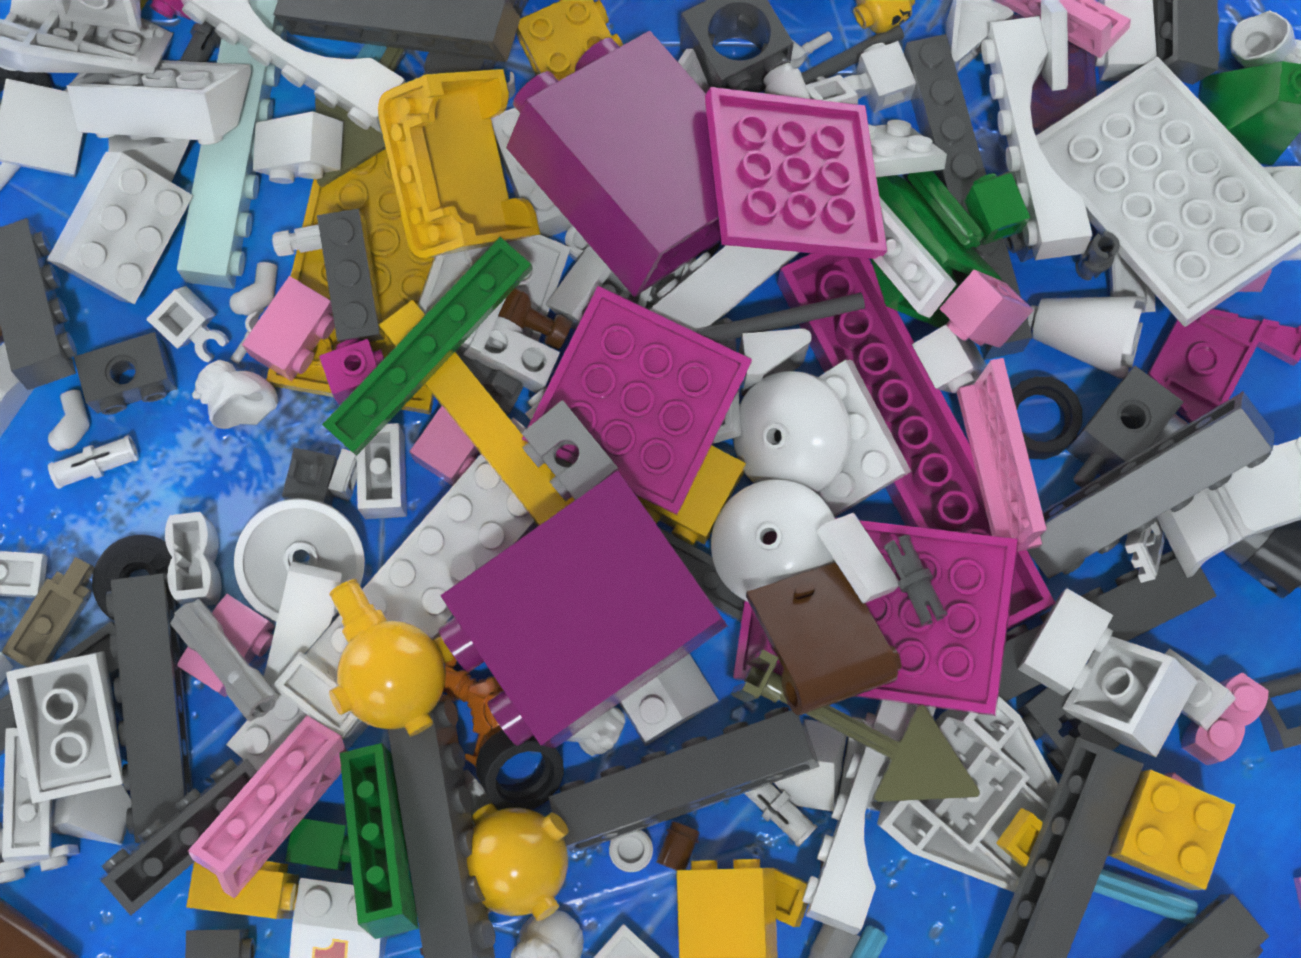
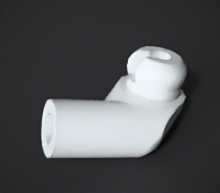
M268 262L257 263L255 283L242 289L240 292L234 293L230 298V308L235 314L249 316L251 313L269 306L274 299L277 265Z
M71 390L60 395L65 416L48 435V442L56 451L73 448L89 429V419L80 390Z

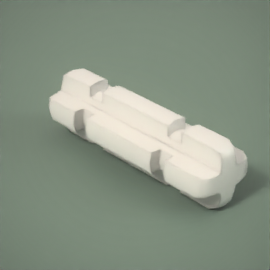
M318 225L294 229L295 233H289V230L275 232L272 235L273 247L277 256L294 254V250H299L302 253L322 249Z

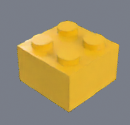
M1153 770L1141 771L1108 856L1186 889L1206 890L1235 804Z

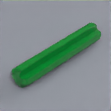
M933 171L908 174V181L965 249L979 247L981 245L980 240L984 237L983 230Z

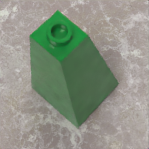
M1280 61L1208 75L1201 80L1199 100L1260 164L1273 165L1301 132V64Z
M898 175L876 177L879 197L956 283L934 314L928 318L919 314L876 262L871 259L886 307L941 328L950 319L940 310V307L973 270L1001 280V277L972 247L969 249L962 247L920 194L904 178Z

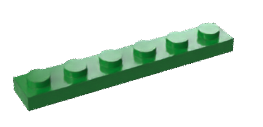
M499 237L322 425L357 456L533 270L531 263Z

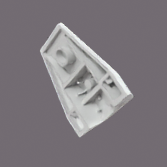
M12 0L9 14L4 20L0 19V67L10 71L20 70L23 72L154 74L172 41L173 33L141 18L139 33L60 20L54 0Z
M998 697L996 716L947 710L935 721L978 787L980 795L968 798L882 802L877 825L912 854L1015 893L1025 868L1010 857L996 842L1020 808L1032 812L1043 822L1058 783L1021 716L1001 697Z

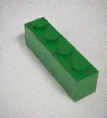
M383 743L339 753L358 925L374 939L419 929L392 754Z

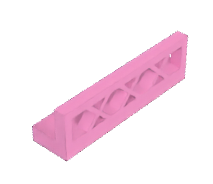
M994 0L1025 18L1040 16L1041 20V0ZM1059 0L1067 10L1068 41L1099 58L1130 28L1131 19L1095 0Z
M306 716L188 850L192 860L217 876L226 894L235 898L341 774L339 753L346 752L342 736L311 717Z

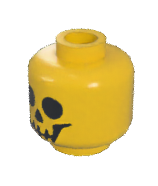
M856 0L857 6L853 8V13L858 24L863 29L869 27V29L877 34L884 33L897 25H901L911 17L912 6L915 4V0Z

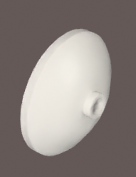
M779 372L757 382L740 403L741 436L735 437L733 440L737 458L746 463L744 472L753 483L776 479L788 480L802 484L817 494L838 477L849 455L851 426L842 400L826 382L804 372ZM777 429L782 435L780 443H777L774 438V433Z
M776 479L761 481L747 486L736 493L725 504L714 524L711 537V553L716 571L724 584L735 595L748 602L746 598L747 591L835 563L836 561L816 532L823 523L832 521L835 517L824 500L802 484ZM775 531L777 533L776 541L771 545L764 544L763 536L765 533Z
M294 498L267 506L247 523L236 545L234 570L237 583L246 600L262 615L277 622L291 562L341 572L340 584L351 579H357L359 585H361L365 567V556L359 534L352 523L341 512L320 501ZM300 549L305 550L310 558L306 562H298L294 558V552ZM334 611L332 617L337 615L339 612Z

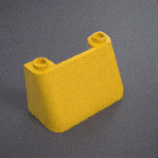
M503 69L426 74L387 90L379 99L378 117L406 239L410 250L418 258H430L492 246L499 237L506 242H512L540 235L536 212L531 203L525 198L509 199L491 122V118L502 114L508 104L509 92Z

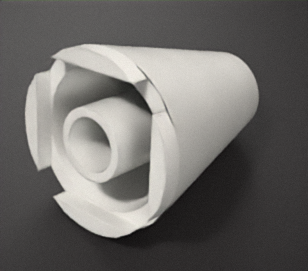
M1139 296L1042 298L1039 306H1031L1034 311L1028 316L1030 330H1033L1032 338L1117 378L1123 379L1129 373L1128 367L1132 368L1143 325V323L1139 322L1141 311L1145 312L1147 298Z

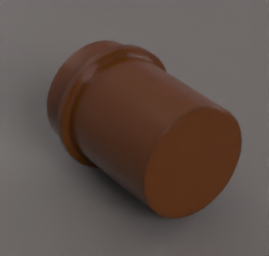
M671 821L669 829H666L667 835L656 863L675 871L686 870L696 843H699L697 839L700 832Z

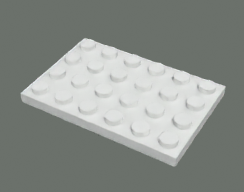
M1158 56L1036 136L1039 147L1051 168L1069 187L1084 198L1089 221L1101 234L1107 231L1116 235L1120 244L1118 251L1120 256L1184 327L1301 249V206Z

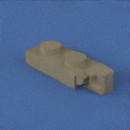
M75 557L64 575L57 571L51 580L47 578L1 653L25 667L49 663L88 602L87 599L91 594V590L86 588L93 575L95 567Z

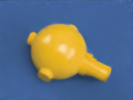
M357 579L348 580L330 591L329 596L343 619L342 624L344 628L342 633L348 644L344 648L338 663V686L329 690V696L334 708L340 715L351 711L359 720L373 727L381 729H400L405 727L410 737L428 729L433 725L429 713L439 702L445 686V663L453 660V655L440 636L433 640L423 630L408 623L387 621L382 610H376L374 605L369 603Z
M492 803L478 809L472 815V820L476 826L472 829L474 831L472 854L467 857L469 875L476 876L481 892L486 899L482 903L487 908L488 914L491 911L506 916H522L532 913L536 921H541L552 915L559 908L555 897L564 884L568 870V852L563 839L569 832L566 823L553 812L545 817L536 811L515 807L497 810Z

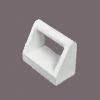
M806 329L743 333L739 353L752 359V363L741 384L742 396H745L763 378L779 372L794 371L804 362L811 341V333Z

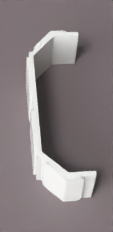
M1301 437L1280 445H1273L1271 455L1260 465L1253 468L1245 466L1232 473L1231 479L1220 488L1215 490L1206 488L1194 495V499L1183 509L1177 512L1168 510L1157 517L1187 578L1192 577L1206 560L1244 538L1301 520Z

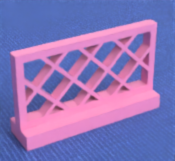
M1004 358L990 360L974 385L959 387L957 396L991 535L1018 539V552L1041 546L1040 535L1047 529Z

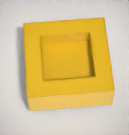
M1020 808L996 844L1019 865L1025 868L1043 822L1032 812Z
M774 868L776 919L792 927H800L808 903L802 902L808 882Z

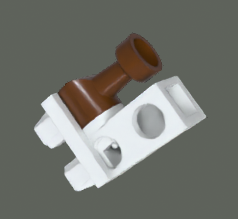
M514 289L461 345L465 347L463 355L473 360L476 359L492 369L502 371L504 374L522 382L523 387L538 393L546 386L560 352L550 347L557 350L561 348L573 320L560 314L556 315L552 320L531 307L530 298L524 291ZM526 327L546 335L544 339L546 345L523 335L524 328Z

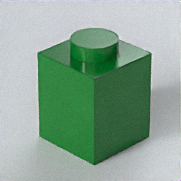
M992 173L975 180L964 202L970 216L984 232V237L981 239L982 245L1021 233L1031 217L1012 173L999 177Z
M302 819L290 834L285 861L344 871L345 863H351L347 826Z

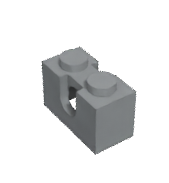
M563 400L522 432L528 441L522 447L538 468L544 463L548 465L556 475L549 482L565 501L569 500L572 496L575 500L610 475L619 471L618 467ZM565 445H574L579 449V458L571 467H562L556 462V452Z

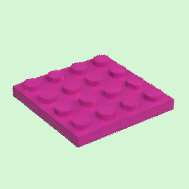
M715 87L709 88L704 97L722 245L876 259L879 256L883 257L885 255L887 245L865 105Z
M597 286L528 427L563 400L618 467L620 474L635 495L678 515L746 376L752 359ZM523 436L522 440L528 442L527 439ZM565 445L556 452V457L573 465L579 458V449L574 445Z

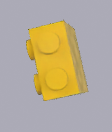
M561 0L520 18L516 31L517 39L535 75L550 71L559 81L575 72V66L579 59L597 42L605 38H612L619 47L623 46L618 34L611 36L606 26L609 23V19L600 0L596 2L593 0Z
M711 445L678 515L640 497L638 499L656 524L658 521H661L672 527L671 533L688 544L694 545L695 541H698L705 545L713 531L720 511L731 498L743 476L746 463Z
M760 859L733 860L734 869H718L717 860L691 861V870H677L679 958H778L774 868H760Z
M266 861L235 898H232L223 891L214 873L194 862L186 908L272 919H292L299 886V875L287 873L289 864Z

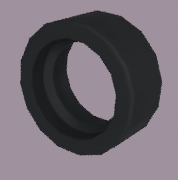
M1036 376L1021 381L1012 389L1016 410L1019 404L1027 397L1044 395L1053 399L1062 408L1064 413V427L1061 433L1052 440L1046 442L1035 441L1023 433L1029 459L1045 460L1057 456L1076 439L1082 426V407L1077 395L1067 384L1052 377Z
M503 730L498 731L481 747L476 760L477 777L492 804L501 809L517 807L531 810L548 801V797L558 790L564 775L563 759L556 748L541 746L534 736L521 745L516 746ZM527 751L540 752L542 754L541 765L532 777L513 785L499 784L496 777L499 769L508 759L516 754Z

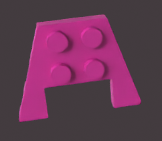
M1211 309L1186 327L1176 319L1147 375L1184 402L1177 411L1191 423L1229 400L1256 347L1292 366L1298 363L1301 358V326L1294 328L1279 325L1278 321L1246 319L1238 317V314L1214 309Z

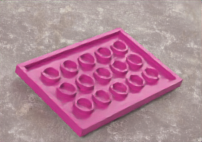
M860 521L899 581L901 579L884 546L890 541L895 540L901 555L904 556L905 554L899 544L898 537L910 535L911 542L924 569H930L933 575L931 584L948 615L937 622L930 606H926L932 617L933 624L922 627L907 592L903 593L900 587L892 593L865 603L888 645L894 646L898 651L902 667L898 671V678L895 682L856 695V697L996 716L1018 539ZM775 531L765 533L763 543L766 545L773 544L777 539V533ZM746 601L744 603L733 674L734 679L744 681L751 667L746 664L750 655L763 649L777 656L753 609ZM778 659L773 672L782 676L784 668Z

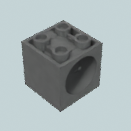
M706 0L681 13L680 49L682 53L686 49H694L709 88L715 87L759 93L766 89L763 80L770 71L782 64L791 62L794 43L768 0ZM740 38L755 44L761 50V53L752 59L737 61L722 56L714 47L721 41Z

